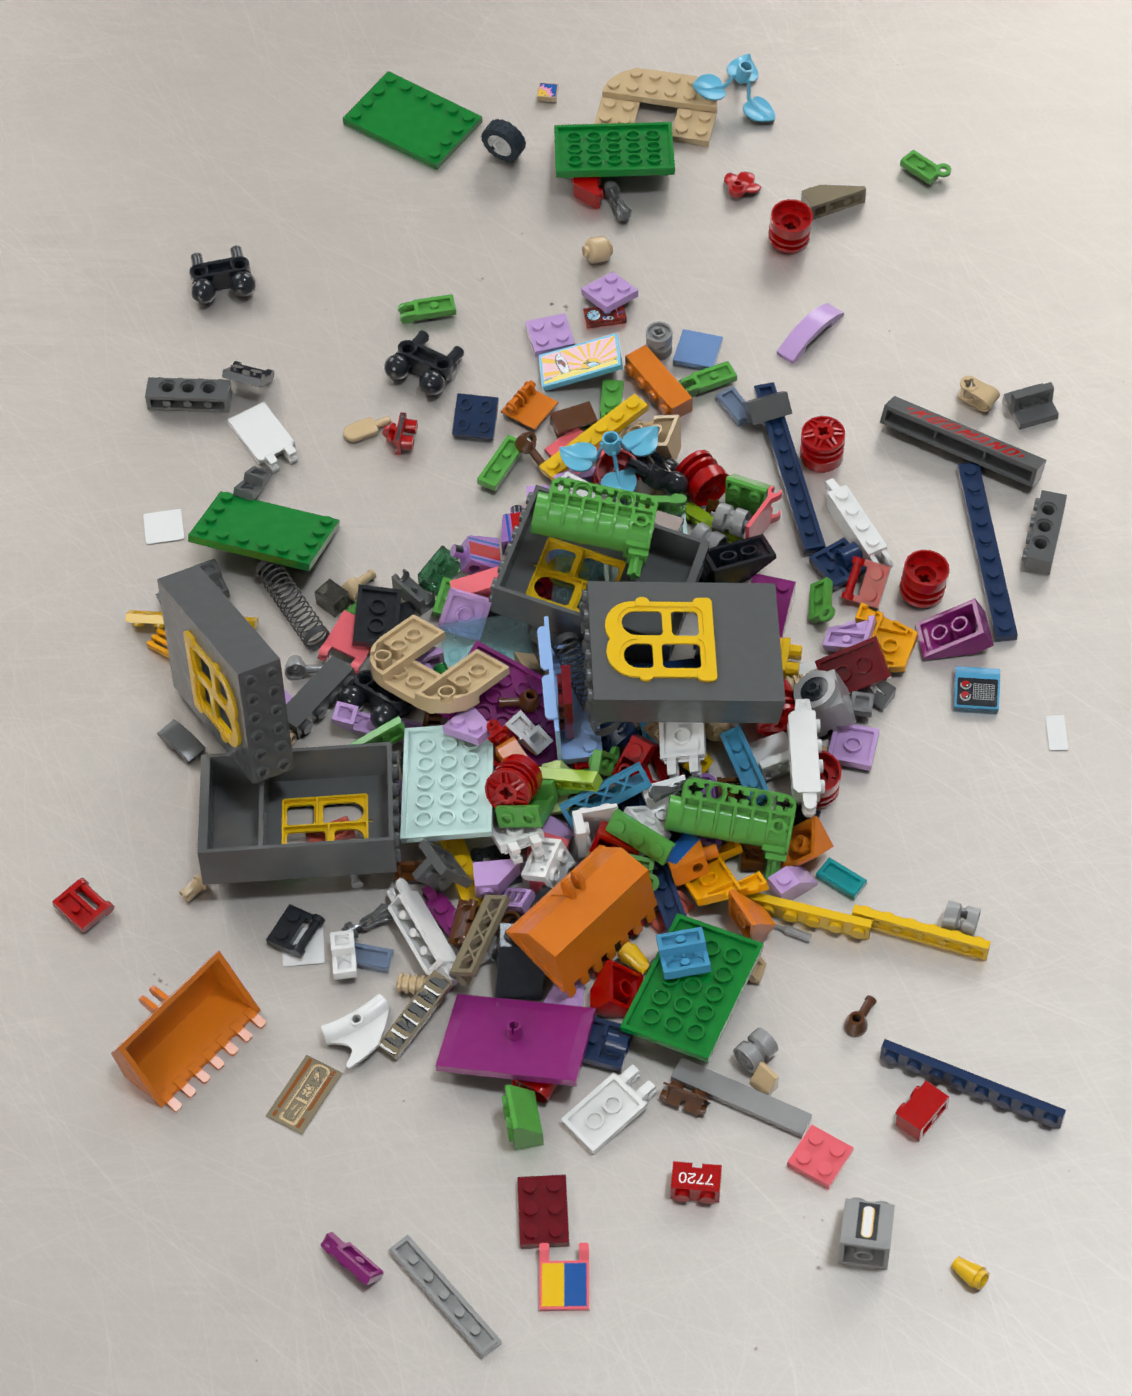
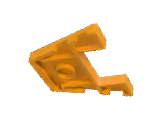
M861 603L855 617L856 623L869 620L868 616L875 615L876 624L872 637L876 636L878 638L890 672H905L918 639V632L896 620L892 621L884 617L882 612L878 610L875 612L867 604Z
M730 841L718 850L720 857L707 860L710 870L708 874L684 884L698 906L728 900L729 890L731 889L744 896L769 890L768 883L760 871L739 881L736 880L724 861L742 853L743 849L740 843Z

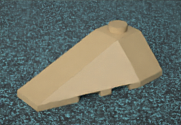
M659 415L653 417L654 420L644 423L642 420L635 422V425L626 427L618 433L619 438L623 439L627 433L633 430L658 426V445L655 452L662 455L663 458L667 457L676 460L681 449L680 415Z

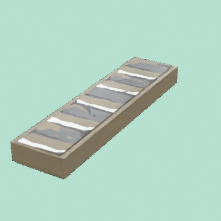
M433 970L384 1035L378 1047L398 1060L453 987L454 983L436 970Z

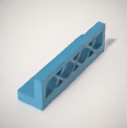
M738 725L720 733L719 735L741 785L769 790L741 726ZM750 791V796H747L750 805H751L750 797H751V795H752V793H753L752 791ZM765 794L757 797V805L764 806L767 803V796Z
M640 762L604 780L598 792L583 791L559 804V807L573 829L572 811L583 807H598L606 803H617L618 805L652 787V784ZM639 770L638 774L629 778L630 774ZM618 783L617 785L609 788L611 784ZM594 793H595V794H598V795L592 797L591 799H589V796L593 795ZM574 804L577 805L576 807L570 809L569 811H567V809H566V808H568V807H570V806H572V805H574Z

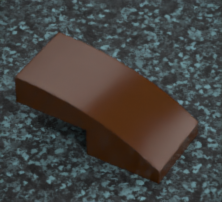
M740 843L743 852L740 853L741 870H764V852L761 847Z

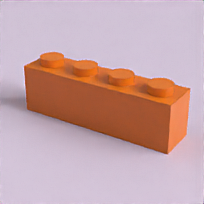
M646 345L625 355L624 369L626 373L636 380L638 387L647 393L650 401L656 403L662 415H680L682 417L692 411L693 398Z

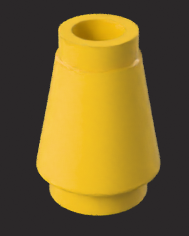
M628 941L617 953L622 963L640 972L642 975L647 973V970L650 968L649 960L635 943L632 944Z
M960 1256L951 1265V1269L972 1289H982L990 1276V1273L986 1271V1267Z

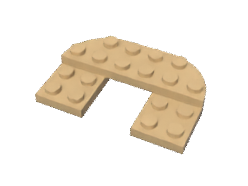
M633 68L613 76L605 84L594 124L636 123L641 103L677 107L678 110L672 128L673 142L709 147L717 118V101L705 99L695 91L692 83L696 81L697 76Z
M414 614L381 636L373 644L370 651L371 673L376 683L385 690L430 714L470 710L471 707L480 703L479 696L510 674L509 666L478 649L442 674L417 662L415 659L445 639V631Z

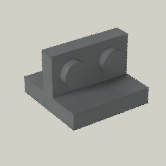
M1051 382L1040 383L1008 392L1003 396V400L1019 430L1056 420L1059 416L1052 402L1054 386Z
M426 839L418 845L427 858L412 873L417 881L440 892L450 887L452 882L466 889L473 883L451 852Z

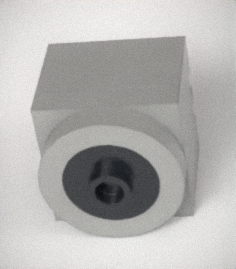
M835 669L828 672L821 670L810 672L802 677L797 685L794 686L795 702L796 699H809L812 711L816 713V719H820L821 729L820 733H817V738L828 734V731L831 729L833 731L838 730L837 727L840 725L846 727L856 722L848 688Z

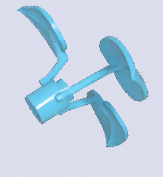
M750 53L742 55L728 64L726 70L730 78L725 84H722L721 79L713 74L701 75L692 83L693 88L700 96L712 101L721 100L725 97L726 92L723 88H726L733 79L740 84L747 83L748 102L743 105L744 114L756 122H772L775 120V112L767 100L760 96H755L752 99L750 96L751 83L755 82L758 78V70L752 61Z
M658 426L633 430L627 433L623 439L619 438L617 432L608 431L602 436L598 452L593 444L580 442L570 446L559 447L562 461L569 469L575 472H585L592 468L593 462L599 460L604 448V452L613 457L615 472L605 474L601 480V485L634 492L637 486L636 475L634 472L626 469L619 471L616 455L620 452L621 447L625 451H631L637 457H645L652 454L658 445Z

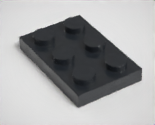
M358 585L352 645L372 647L381 636L399 625L402 589Z

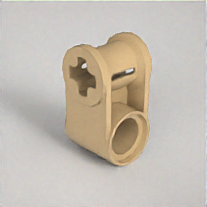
M965 376L960 381L961 389H959L958 398L983 413L989 412L1000 397V393L995 387L973 376Z

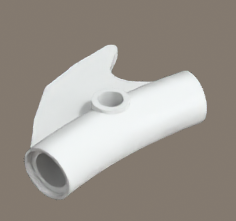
M377 994L349 1014L321 1026L327 1046L344 1045L352 1049L351 1056L346 1064L347 1069H352L362 1062L380 1045L386 1029L389 1012L391 1011V1006L380 994Z

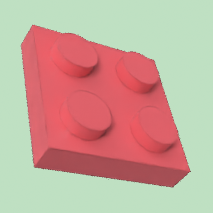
M811 1125L787 1161V1167L830 1189L852 1155L854 1147Z

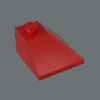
M610 959L607 960L590 989V1007L596 1009V1014L607 1019L625 1018L643 982V975Z

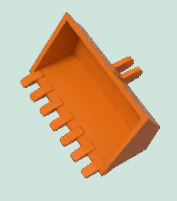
M599 845L506 930L505 933L563 993L566 992L567 996L572 998L577 992L574 983L578 979L581 984L586 985L590 981L588 970L592 966L594 971L598 973L603 968L601 958L605 954L610 960L616 956L614 945L617 942L623 947L629 941L628 932L631 929L636 935L642 932L641 920L644 917L649 923L656 918L654 908L657 906V900L654 896L649 870L623 848Z
M217 951L170 996L152 985L149 991L161 1003L157 1006L150 999L142 995L138 999L139 1002L152 1014L111 1052L123 1075L148 1095L160 1108L167 1105L173 1111L178 1112L182 1108V1104L174 1096L179 1091H182L189 1098H192L196 1094V1090L188 1082L195 1076L203 1084H206L211 1078L202 1068L208 1062L217 1070H221L225 1064L217 1054L224 1049L231 1056H235L239 1050L231 1040L237 1035L245 1042H249L253 1036L245 1026L250 1021L260 1029L267 1024L266 1020L258 1014L261 1009L220 951Z

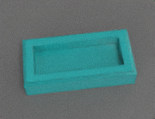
M830 857L816 873V878L852 900H855L867 885L865 878Z

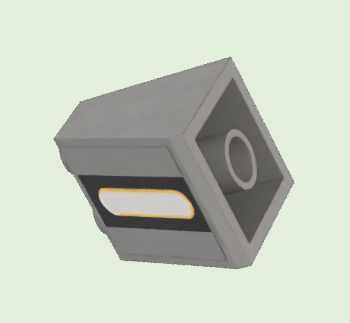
M858 1197L845 1199L838 1263L887 1270L895 1205L889 1204L886 1201L869 1202Z

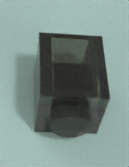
M330 578L315 591L316 604L334 618L344 610H347L350 605L348 591Z

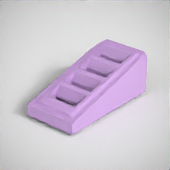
M506 888L500 894L508 895L511 899L505 912L515 911L520 916H523L529 910L536 897L533 890L524 888Z

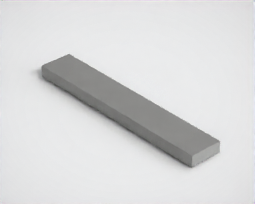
M682 1057L671 1076V1081L680 1082L692 1090L695 1088L703 1091L712 1099L801 1138L812 1119V1114Z
M406 1235L389 1249L391 1256L482 1359L502 1344L501 1339L409 1235Z

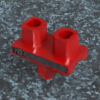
M400 412L397 427L395 423H390V425L383 428L382 434L387 438L386 441L389 443L394 442L396 446L395 455H401L402 449L413 450L414 436H408L406 433L417 434L418 421L407 419V413Z

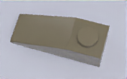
M817 185L802 190L801 201L810 207L814 220L865 203L866 188L865 186Z

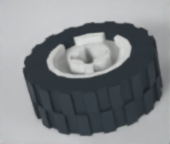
M493 119L481 134V140L488 152L506 162H514L526 147L525 137L522 135V132L515 125L503 119Z

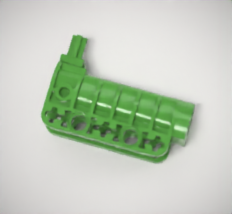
M558 477L552 481L549 494L538 492L530 533L623 552V557L627 558L626 563H629L627 576L631 577V580H635V578L640 579L642 566L646 567L658 501L654 496ZM559 485L563 486L562 491L558 490ZM585 490L588 492V495L581 497L576 491ZM592 492H595L594 498H591ZM602 494L607 495L606 500L601 499ZM622 498L630 499L632 503L630 505H623L620 500ZM646 503H650L649 509L645 508Z
M692 777L684 782L681 796L669 795L664 830L759 846L762 850H765L764 858L768 859L765 879L768 880L769 876L780 870L781 861L786 862L796 811V801L792 796L781 792ZM693 782H696V786L705 788L704 784H708L705 789L706 797H702L704 794L702 791H695L694 794H691L688 786H692ZM715 786H720L722 789V795L719 798H712L710 795L711 789ZM729 787V792L738 794L739 790H741V793L745 796H750V791H752L753 793L750 797L751 805H748L749 801L747 799H740L737 802V799L728 796V801H725L728 795L727 788ZM761 794L767 796V803L764 806H758L756 803L757 797ZM773 795H775L774 800L784 802L786 798V801L790 803L789 807L787 806L783 810V807L773 804Z

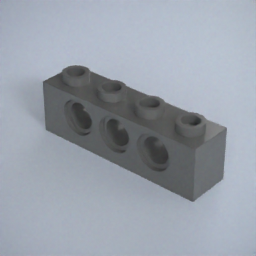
M148 377L145 400L148 410L230 412L233 392L230 380Z
M1042 490L1040 498H1035L1033 510L1037 512L1036 515L1032 514L1029 525L1033 530L1027 533L1025 544H1029L1028 549L1024 548L1022 561H1025L1024 570L1050 575L1065 510L1066 494Z

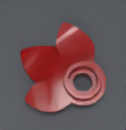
M744 171L738 175L727 173L724 177V183L728 185L727 189L732 197L740 198L744 196V193H756L762 188L759 184L754 183L755 175L751 172Z

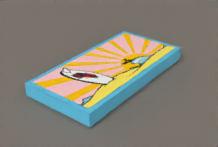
M617 333L539 355L542 388L544 391L623 369L620 341Z

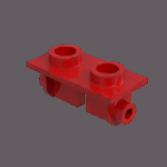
M491 719L487 723V730L491 734L487 739L496 747L513 736L516 740L520 738L506 725L502 727L496 719Z

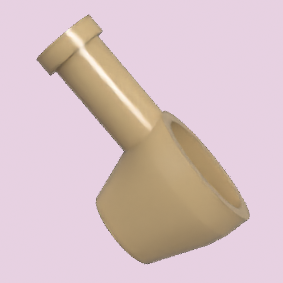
M369 569L367 573L359 578L352 577L348 579L340 589L345 593L346 598L355 602L357 601L358 585H364L370 580H374L377 577L374 570Z

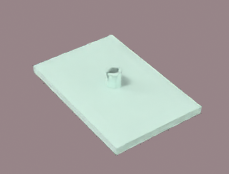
M443 725L405 728L401 843L422 842L424 839L438 841L493 836V806L485 794L486 780L494 771L493 743L486 739L478 746L446 735L443 732Z

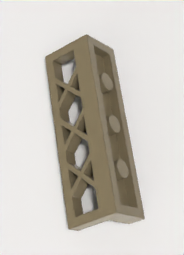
M485 895L450 970V973L461 985H469L472 978L476 976L511 900L508 895Z

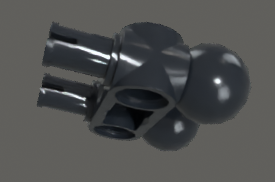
M235 245L231 247V258L203 262L201 253H193L191 255L192 267L189 270L192 284L191 295L196 302L200 304L211 302L215 298L216 289L231 287L236 295L247 297L255 291L256 280L251 274L249 260L243 256L240 246Z
M421 330L413 340H404L398 344V351L386 359L384 371L393 380L403 379L408 375L409 371L420 375L419 386L421 391L426 395L435 396L443 391L445 384L453 380V373L457 370L456 364L464 356V350L459 346H455L446 356L424 346L429 341V335Z
M654 451L645 457L634 456L637 460L629 457V463L626 462L625 469L640 475L641 480L653 489L663 490L668 496L674 493L684 495L687 492L688 479L682 472L675 471L679 463L673 458H663L662 455Z
M371 670L358 672L354 677V683L344 687L338 695V701L359 706L358 711L363 708L365 703L374 706L370 712V720L376 729L398 716L400 718L407 717L412 711V704L379 686L374 680Z

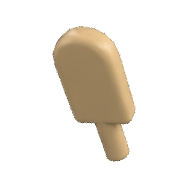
M389 416L375 421L372 417H367L347 425L344 428L343 435L346 441L356 443L378 435V428L392 422Z

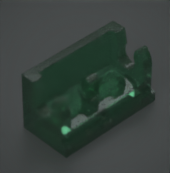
M441 545L418 573L419 585L425 591L432 592L437 596L443 577L453 580L460 572L459 558L451 557L450 550Z

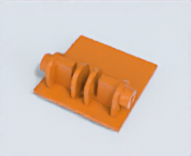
M530 380L526 381L521 389L514 394L513 398L506 403L501 413L536 430L559 402L535 390L536 383Z

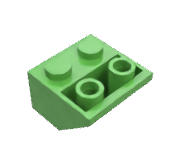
M738 474L729 475L726 478L725 503L732 505L734 509L742 508L748 510L754 516L768 497V488L772 485Z
M505 1085L506 1095H501L509 1142L514 1141L515 1150L544 1145L535 1092L513 1085Z

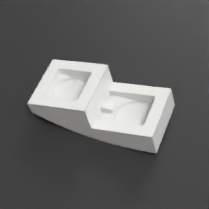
M521 710L505 723L507 727L520 737L517 741L536 756L553 742L539 724L535 726Z
M354 931L330 932L334 980L358 977Z

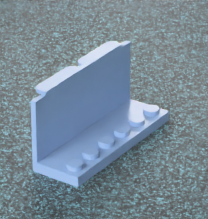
M545 616V626L538 628L537 635L540 666L542 670L549 671V675L542 677L545 717L548 720H554L558 761L562 760L565 764L589 762V757L593 754L594 749L602 750L601 736L594 734L591 724L588 722V718L585 716V712L582 710V706L579 704L573 689L574 739H565V731H560L557 674H561V665L551 648L548 616ZM566 644L559 645L557 649L564 647ZM575 649V650L569 652V653L566 654V655H569V654L575 652V651L578 650V649ZM577 655V656L571 658L570 660H573V659L579 657L580 655ZM571 656L563 657L562 661H566ZM579 661V662L573 664L572 666L577 665V664L581 663L582 661ZM577 667L570 668V672H572ZM579 673L572 674L571 678H574ZM575 679L573 683H578L581 679ZM584 684L577 685L576 689H580ZM583 690V691H580L579 694H580V695H583V694H584V690ZM583 696L582 700L587 699V696Z

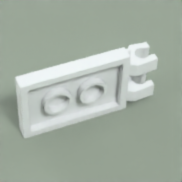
M265 402L228 419L229 426L258 464L265 462L272 473L280 470L277 465L279 463L278 459L275 456L283 453L290 464L298 461L294 440Z
M659 722L660 759L662 762L664 761V765L667 764V775L670 778L679 776L678 763L689 762L692 776L701 777V761L704 760V757H707L705 723Z
M493 810V836L491 837L501 853H509L514 865L523 862V858L520 856V849L531 846L536 857L545 855L541 847L543 839H545L541 827L499 828L496 811Z
M633 1064L621 1075L611 1074L561 1118V1123L593 1155L647 1109V1101L657 1093L655 1090L656 1086L650 1080L637 1091L631 1087L640 1078L638 1074L640 1072Z

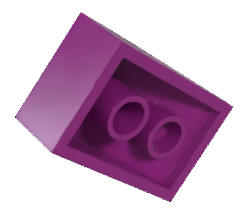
M755 574L750 583H775L780 638H783L795 599L796 581Z
M975 598L915 623L925 660L975 654L994 646L986 613Z

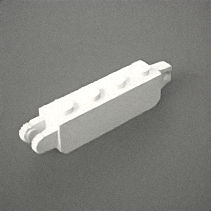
M833 478L825 481L828 511L849 543L855 542L858 544L862 551L863 559L876 563L882 561L884 565L892 568L894 565L887 552L886 543L848 486L839 487Z
M796 699L795 711L788 715L787 724L791 794L796 803H802L803 815L810 818L816 814L817 802H820L821 794L825 793V781L820 780V773H823V759H819L818 753H822V740L817 739V733H820L821 726L820 719H816V713L812 711L810 700Z
M398 878L395 882L398 890L390 887L387 891L391 903L388 905L389 912L424 972L430 976L433 970H436L454 983L453 986H455L458 981L450 973V970L457 956L419 892L413 891L405 879Z

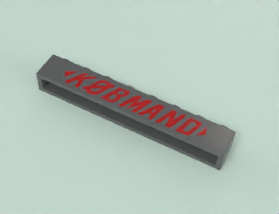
M896 396L892 397L884 405L880 423L1030 487H1033L1042 476L1047 461L1044 458Z

